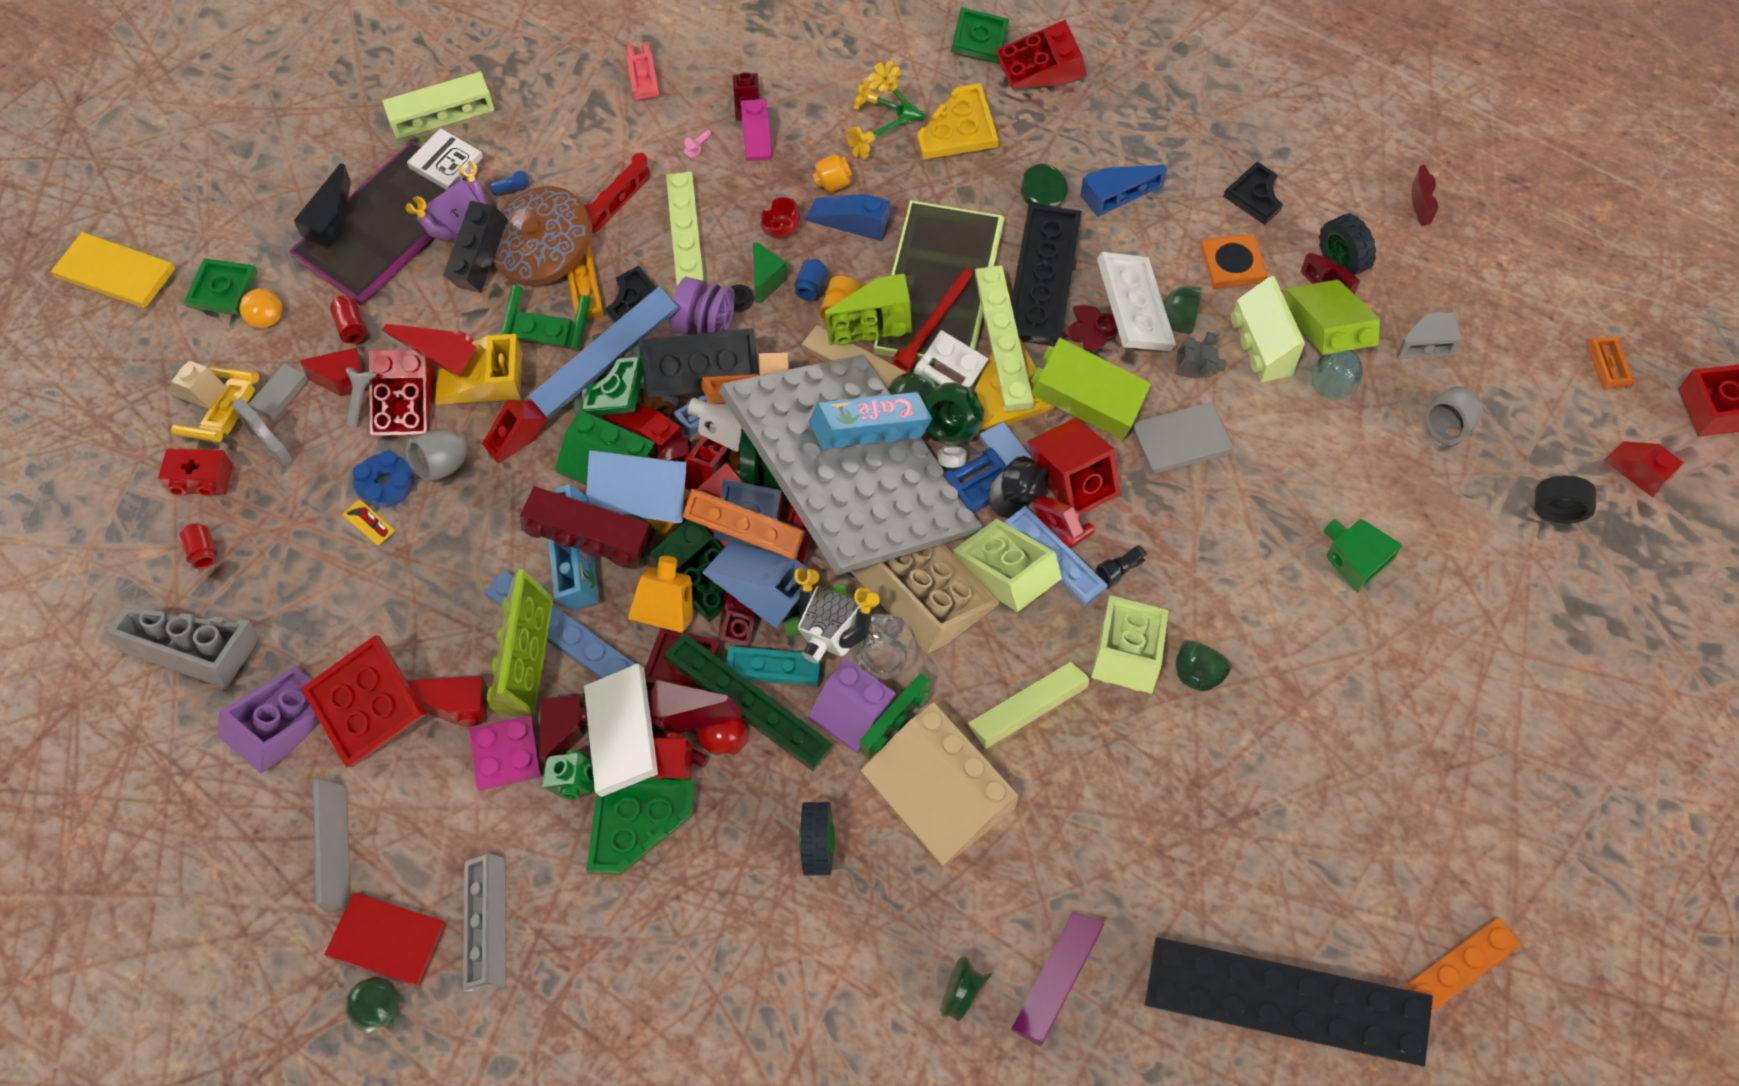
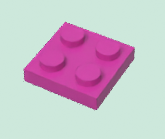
M531 715L469 728L476 787L479 791L542 777L534 720Z

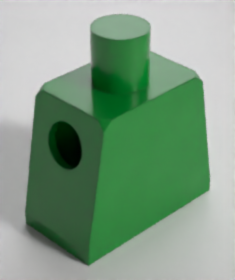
M1334 519L1323 531L1334 541L1327 553L1328 560L1356 592L1360 591L1395 560L1403 546L1400 542L1362 519H1359L1348 529L1337 519Z

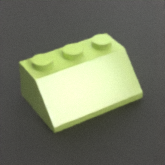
M1271 276L1237 299L1234 312L1231 313L1232 325L1234 328H1238L1241 335L1242 348L1248 351L1251 368L1254 373L1258 374L1261 382L1293 376L1305 344L1275 276Z

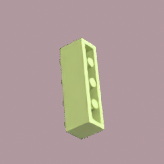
M481 71L382 100L396 140L494 111L490 93Z

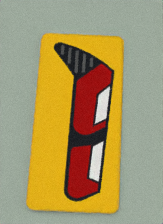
M357 500L342 514L376 545H381L395 532L392 526L361 500Z

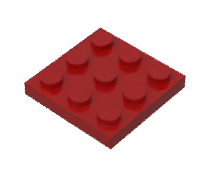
M381 636L371 637L301 688L346 768L355 766L427 715Z

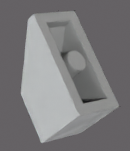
M1454 312L1425 314L1404 338L1398 350L1397 358L1453 356L1461 342Z

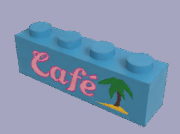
M918 392L818 402L808 422L821 448L828 449L868 445L878 442H893L903 439H917L925 433L932 417Z
M570 484L552 490V492L589 503L588 497ZM548 539L554 600L572 611L599 603L595 557L587 555L583 550L571 546H559L553 540Z

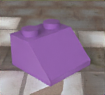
M846 658L826 681L808 717L858 754L860 752L859 740L896 700V693Z

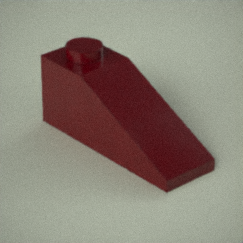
M659 680L656 681L648 695L652 729L659 733H664L665 730L682 733L738 719L743 714V711L727 695Z

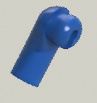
M519 170L512 176L490 183L491 192L494 196L508 191L523 190L529 184L528 175L525 171Z

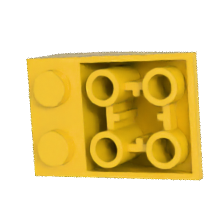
M516 334L488 335L473 341L472 344L477 346L458 377L438 366L436 405L521 399L523 353Z

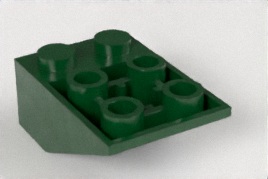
M686 519L648 552L643 559L650 567L658 568L659 557L672 556L676 558V572L691 577L693 608L708 622L722 611L726 590L704 575L703 571L720 554L723 547L716 539H713V536L703 525Z

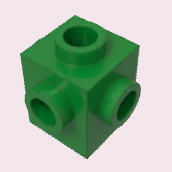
M575 750L567 751L564 755L547 757L542 787L561 798L570 800L578 799L579 795L593 794L594 776L592 760L585 757L583 752Z

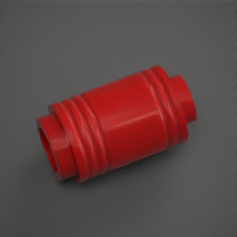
M347 295L336 297L331 303L330 312L340 339L347 344L361 342L367 336L368 331L356 300Z

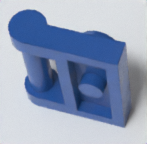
M990 447L984 450L978 458L954 471L948 470L943 475L949 484L956 488L958 496L965 506L974 513L989 505L988 492L990 485L1006 465L995 450ZM987 465L991 467L962 484L960 483L961 479Z

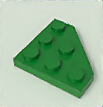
M645 779L602 797L596 793L586 867L588 874L622 875L693 815L695 781Z

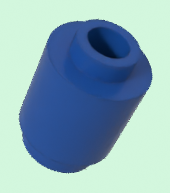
M811 259L805 260L802 263L794 286L796 295L803 300L812 301L820 295L828 274V269L820 260Z

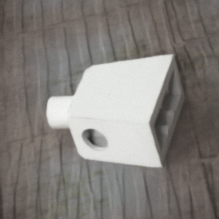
M692 398L688 407V414L700 418L698 428L700 435L739 452L743 428L727 403L708 404V401L705 402Z

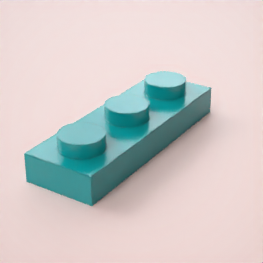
M729 646L726 664L751 682L818 687L821 659L816 664L807 660L802 655V652Z

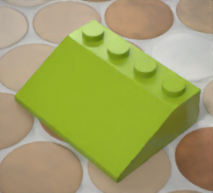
M517 569L509 585L507 597L503 599L502 612L504 618L503 624L497 632L499 647L497 656L494 657L492 662L494 677L492 686L489 687L487 692V702L489 708L499 715H531L535 717L554 598L524 569Z

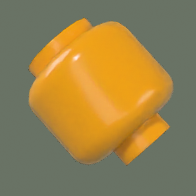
M832 154L816 162L815 168L817 172L812 174L818 188L824 187L828 193H833L850 184V177L853 176L845 156L841 158L838 154Z

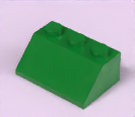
M580 410L565 432L555 470L557 473L587 486L589 450L657 458L658 452L655 442Z

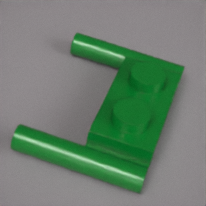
M512 285L501 335L516 334L520 342L580 351L591 297L586 295L580 296L576 319L573 322L567 318L518 311L523 288Z

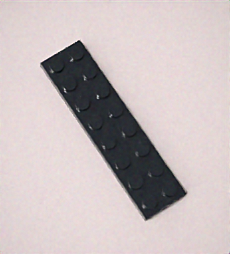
M1156 937L1144 1006L1425 1067L1433 995Z

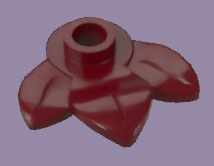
M1077 305L1073 307L1077 321L1066 327L1063 331L1064 335L1071 341L1083 342L1084 350L1094 351L1102 348L1107 339L1115 337L1118 333V328L1112 314L1101 313L1094 306Z

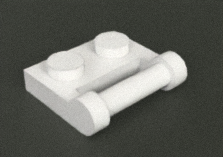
M941 330L923 358L916 365L914 373L921 377L924 375L939 385L947 382H956L931 367L930 365L934 360L965 379L962 385L972 388L989 362V359Z

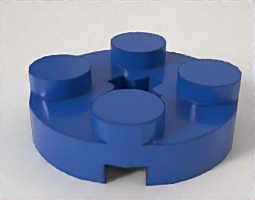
M388 450L367 458L361 464L355 466L352 472L354 476L353 487L360 500L369 506L370 504L378 505L379 508H389L401 503L410 493L408 489L411 486V482L413 484L414 476L408 463L393 451ZM389 476L387 478L388 483L384 485L381 482L377 483L381 477Z

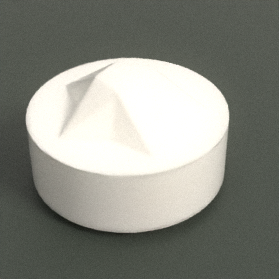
M945 446L938 450L937 461L940 465L948 468L961 467L966 464L967 452L958 446Z

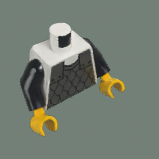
M797 568L794 574L795 580L798 584L803 585V589L800 590L798 630L808 642L802 655L807 660L818 664L825 651L838 656L845 655L850 648L867 638L870 625L874 621L873 612L870 609L878 605L880 601L877 593L870 592L868 588L857 589L854 599L819 586L814 590L812 585L816 584L819 580L818 572L814 569H808L807 572L805 568Z

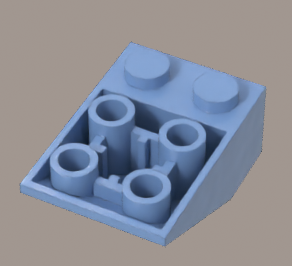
M730 542L703 571V574L777 629L800 599V590L803 589V585L796 582L795 571L797 568H805L808 572V568L796 559L793 560L768 550Z

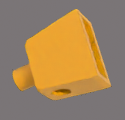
M672 556L659 557L658 568L650 567L640 577L628 615L629 620L681 633L693 622L691 577L676 572V558Z

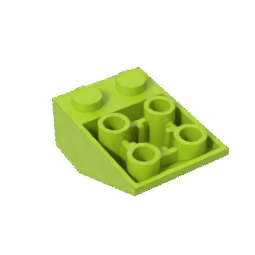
M905 273L878 277L827 309L825 317L829 345H846L855 341H873L881 337H899L912 333L910 299Z

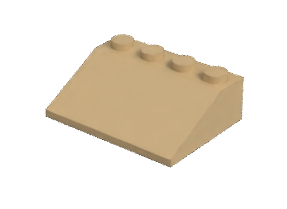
M945 544L851 571L865 588H868L872 593H877L882 607L926 654L950 643L995 609L1000 603Z
M934 702L912 718L860 770L865 779L942 868L1015 810L1017 806L1018 794Z

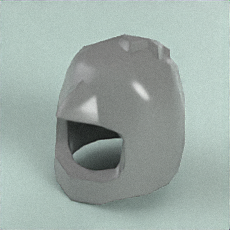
M1451 387L1435 397L1425 413L1426 425L1431 434L1441 444L1453 446L1467 436H1472L1473 428L1478 424L1483 413L1482 402L1470 388ZM1453 428L1461 431V433L1457 436H1450L1445 433V430Z
M434 429L409 439L405 448L407 463L426 482L454 473L462 466L467 455V445L464 436L448 429ZM418 447L423 452L428 467H425L420 461L417 453Z

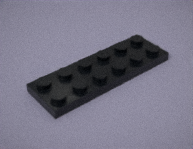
M1037 204L1028 205L1011 299L1018 336L1021 341L1055 346L1058 339L1062 337L1081 210Z

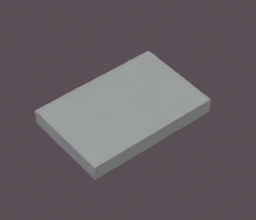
M1212 402L1134 422L1131 427L1151 475L1232 454L1234 450Z

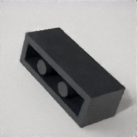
M470 201L443 273V276L458 288L479 293L483 290L508 221L494 205Z

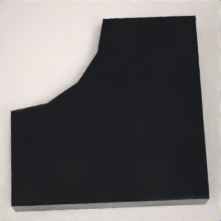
M1258 161L1224 191L1223 195L1224 198L1264 225L1277 215L1283 206V203L1276 198L1273 191V185L1276 183L1278 175Z
M639 265L616 277L619 287L618 295L614 302L606 307L607 315L613 323H616L656 289Z

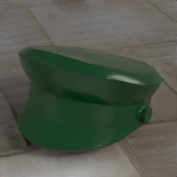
M1040 163L1031 166L1025 171L1022 178L1021 194L1026 204L1058 207L1065 200L1068 193V184L1064 175L1056 167Z
M961 957L955 964L940 1006L941 1016L952 1017L960 1021L969 1009L978 990L991 977L992 973L984 975L974 970L972 963L967 957Z

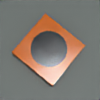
M1254 234L1201 240L1200 249L1212 289L1260 284L1267 279V272Z

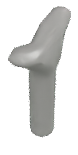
M346 368L353 387L346 425L357 427L364 390L371 380L375 378L376 373L364 372L359 374L353 368Z

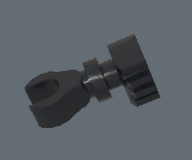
M1141 545L1135 546L1122 557H1117L1113 560L1107 559L1098 564L1095 573L1108 585L1107 589H1110L1120 581L1121 575L1127 573L1128 569L1141 565L1145 561L1143 557L1147 555V552Z

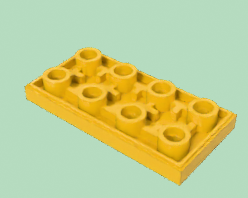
M81 232L50 272L55 278L146 309L175 270L172 262Z

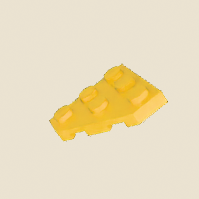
M981 83L956 87L952 91L949 100L945 104H941L931 116V121L928 125L920 129L917 133V142L922 160L998 147L999 139Z
M1019 338L1032 392L1036 384L1032 383L1031 380L1037 368ZM991 353L989 362L985 366L974 390L977 392L985 409L984 419L977 436L1003 421L1008 426L1055 409V406L1033 396L1034 405L1032 409L1005 412Z

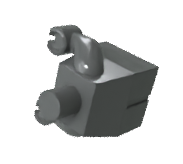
M1207 332L1202 342L1188 336L1177 351L1176 375L1189 378H1207L1216 370L1224 371L1226 360L1217 358V349L1212 346V344L1216 345L1218 343L1217 336L1219 335Z

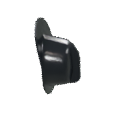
M1026 456L1016 457L995 477L990 485L988 498L992 510L1000 517L1010 518L1024 506L1028 507L1032 500L1040 495L1043 496L1047 488V468L1040 467L1031 458Z

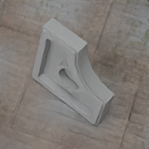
M241 397L232 402V407L250 435L282 466L287 467L292 463L293 460L284 445L267 428L259 415Z

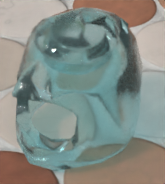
M1352 350L1322 355L1312 371V385L1319 395L1329 400L1344 399L1353 394L1358 388L1363 376V365L1358 355Z

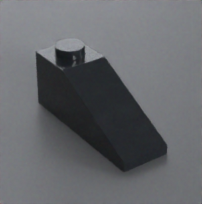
M340 163L294 219L301 237L327 249L334 241L338 240L344 228L351 180L344 164Z

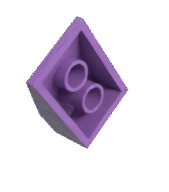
M294 666L219 711L217 736L261 774L284 759L320 724L301 690L311 679Z

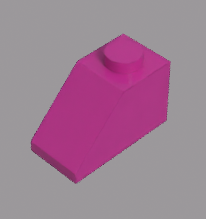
M767 99L741 101L746 161L772 159Z

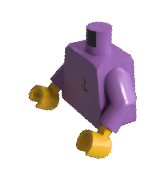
M468 161L470 166L469 173L465 172L463 165L458 166V173L467 178L466 183L463 179L428 204H426L423 198L414 197L413 200L418 206L417 210L411 203L406 204V211L410 214H417L418 222L429 236L444 241H451L455 244L470 201L487 204L480 181L474 177L477 172V166L473 161Z

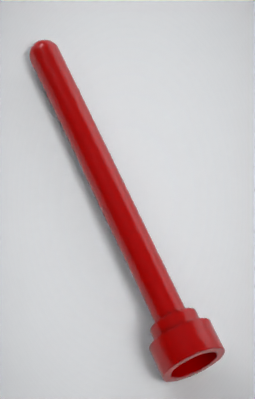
M965 268L909 345L897 350L891 358L893 365L908 373L916 364L917 351L972 278L973 271L970 268Z

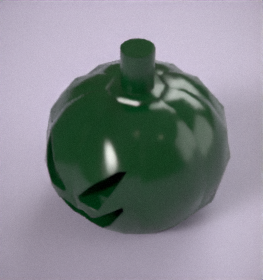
M947 382L933 388L925 396L924 404L932 417L926 432L934 441L945 445H961L972 440L979 433L985 409L977 392L972 388L958 382Z

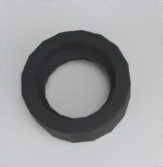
M1555 476L1543 480L1536 487L1535 511L1544 520L1562 524L1578 523L1589 519L1595 513L1596 489L1594 484L1586 479L1577 476Z

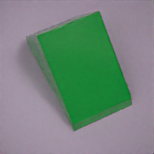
M755 242L753 243L754 287L756 303H762L788 279L787 265L780 257L760 243Z

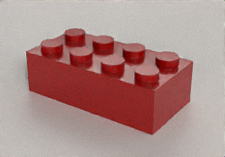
M1739 364L1692 370L1678 390L1698 436L1739 432Z

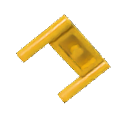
M210 366L209 369L217 378L229 379L225 383L226 390L208 410L199 428L174 424L171 427L172 434L221 442L223 434L228 435L239 418L232 407V402L241 397L248 404L256 390L252 384L259 381V374L251 371Z

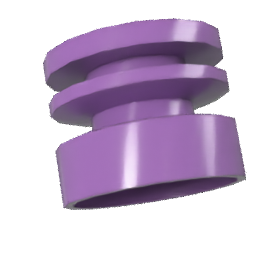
M685 276L678 284L672 301L679 309L669 317L671 331L680 335L728 331L734 312V290L726 286L721 288L720 285L714 283L708 288L705 281Z

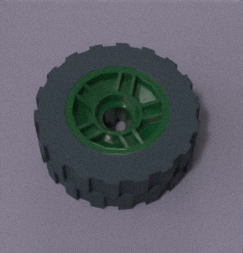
M1351 213L1343 214L1323 224V227L1320 229L1319 246L1322 256L1341 265L1352 274L1357 275L1374 265L1373 262L1376 260V247L1372 232L1363 220H1360L1358 216H1354Z

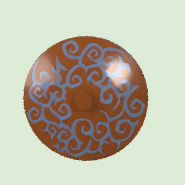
M543 186L530 189L513 198L500 211L508 221L493 259V264L507 279L514 283L525 286H539L556 281L569 273L580 262L587 251L592 235V222L589 212L576 195L564 188Z

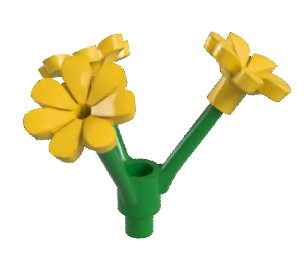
M892 60L888 61L885 67L881 62L875 65L877 73L870 74L869 78L865 77L863 85L860 84L858 86L857 93L859 95L856 98L853 109L859 110L867 101L874 104L880 103L895 109L898 120L874 132L869 131L865 134L862 133L859 126L847 129L845 131L849 137L847 141L850 147L854 146L852 154L856 158L860 155L865 160L869 156L870 146L868 143L874 141L875 137L901 124L908 123V121H923L925 118V111L918 110L898 90L897 77L901 75V70L898 66L895 67ZM871 89L874 91L879 89L882 93L892 91L901 104L898 105L880 98V95L872 92Z

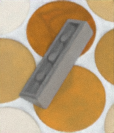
M315 779L312 782L315 904L325 913L344 911L350 900L347 789L336 783Z
M490 853L464 861V992L499 989L505 987L506 984L505 859Z

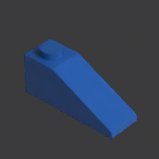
M1165 165L1103 168L1097 172L1089 173L1083 178L1080 196L1096 216L1099 217L1164 186L1167 168Z
M867 194L815 198L807 215V221L882 241L890 223V200Z

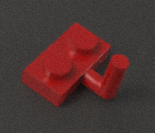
M1041 495L1031 501L1038 518L1049 529L1057 531L1060 540L1070 549L1095 532L1093 525L1089 522L1081 527L1079 523L1080 515L1071 505L1069 506Z

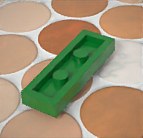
M919 673L859 740L860 752L869 760L890 741L889 737L896 729L900 731L909 722L910 714L916 707L920 709L926 704L931 695L929 693L930 680Z

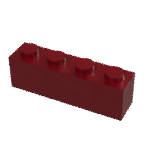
M533 486L520 514L521 530L525 531L529 536L550 539L559 546H571L583 550L584 553L593 557L602 556L611 559L620 566L629 565L637 568L649 538L650 523Z

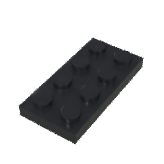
M754 328L639 340L646 398L703 392L701 387L703 377L759 375Z

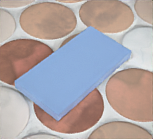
M589 450L586 497H588L589 504L622 515L682 523L687 462Z

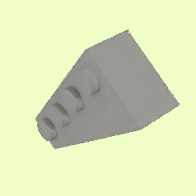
M124 608L107 631L119 652L225 689L259 641L250 620L239 619L238 622L225 621L223 617L213 616L210 619L194 618L193 614L181 613L180 616L166 615L163 611Z

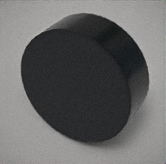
M742 284L731 286L730 288L734 290L735 294L734 311L743 312L748 310L753 303L751 289Z

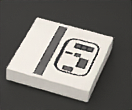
M440 128L407 161V164L411 170L448 190L464 178L458 173V166L463 165L465 172L469 173L470 166L468 161H473L477 164L483 158L480 150Z

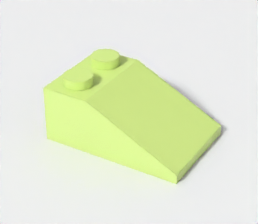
M997 518L952 550L953 554L1000 602L1017 612L1062 579L1055 551Z
M1109 595L1091 678L1152 694L1162 666L1169 610Z

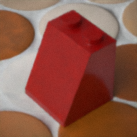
M1077 417L1027 441L1029 454L1040 467H1045L1048 470L1046 474L1047 486L1058 502L1073 506L1079 515L1121 495L1114 448Z

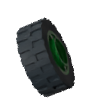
M803 802L799 847L804 876L831 875L835 832L830 802Z

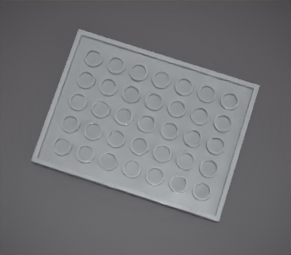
M863 354L722 383L719 390L720 394L836 575L974 535L982 528L974 513L965 506L958 496L956 488L951 486L944 477L943 473L945 471L921 437L917 439L895 440L893 442L870 443L868 445L845 446L843 448H821L808 422L818 402L891 395Z

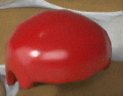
M788 197L775 198L772 200L769 210H762L760 226L768 236L780 239L792 234L799 226L800 213L794 199Z
M742 718L709 725L697 730L700 745L716 756L726 753L732 755L739 753L747 743L749 734L746 722Z

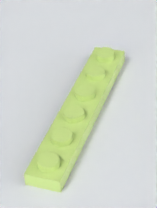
M692 172L666 174L676 284L678 286L685 276L704 281Z
M1001 265L975 269L976 284L1004 410L1009 412L1032 409L1034 400L1003 267Z

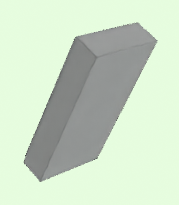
M284 363L248 405L255 412L274 421L309 379L306 374Z

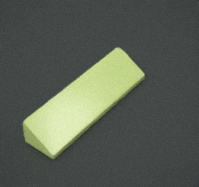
M1069 662L970 721L968 726L984 749H987L1088 688L1090 679L1073 663Z

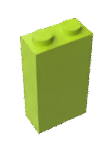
M1340 280L1286 288L1285 300L1297 327L1323 355L1372 347L1379 344L1380 319Z
M1061 338L1058 339L1055 347L1049 345L1042 358V361L1046 362L1044 369L1038 367L1031 380L1032 383L1036 384L1032 395L1123 440L1131 429L1152 383Z

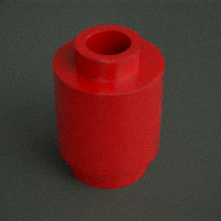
M199 523L185 526L178 537L186 561L195 569H203L213 565L216 562L215 556L217 551L209 528Z

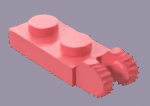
M648 41L642 42L643 54L637 55L633 45L627 44L629 55L627 56L634 100L659 96L652 52L649 51Z

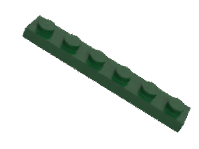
M683 633L664 655L665 661L705 691L729 696L743 711L742 719L811 771H814L832 748L833 743L686 633Z

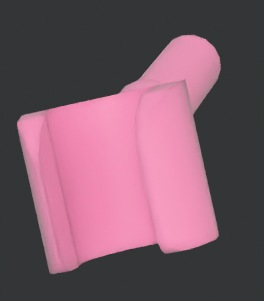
M705 131L694 140L690 137L685 139L684 145L687 148L684 149V152L691 159L696 158L700 154L701 147L699 145L711 136V131Z

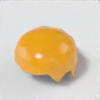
M263 288L248 291L242 297L239 307L241 317L249 327L259 329L272 327L280 320L284 309L279 297L272 291Z

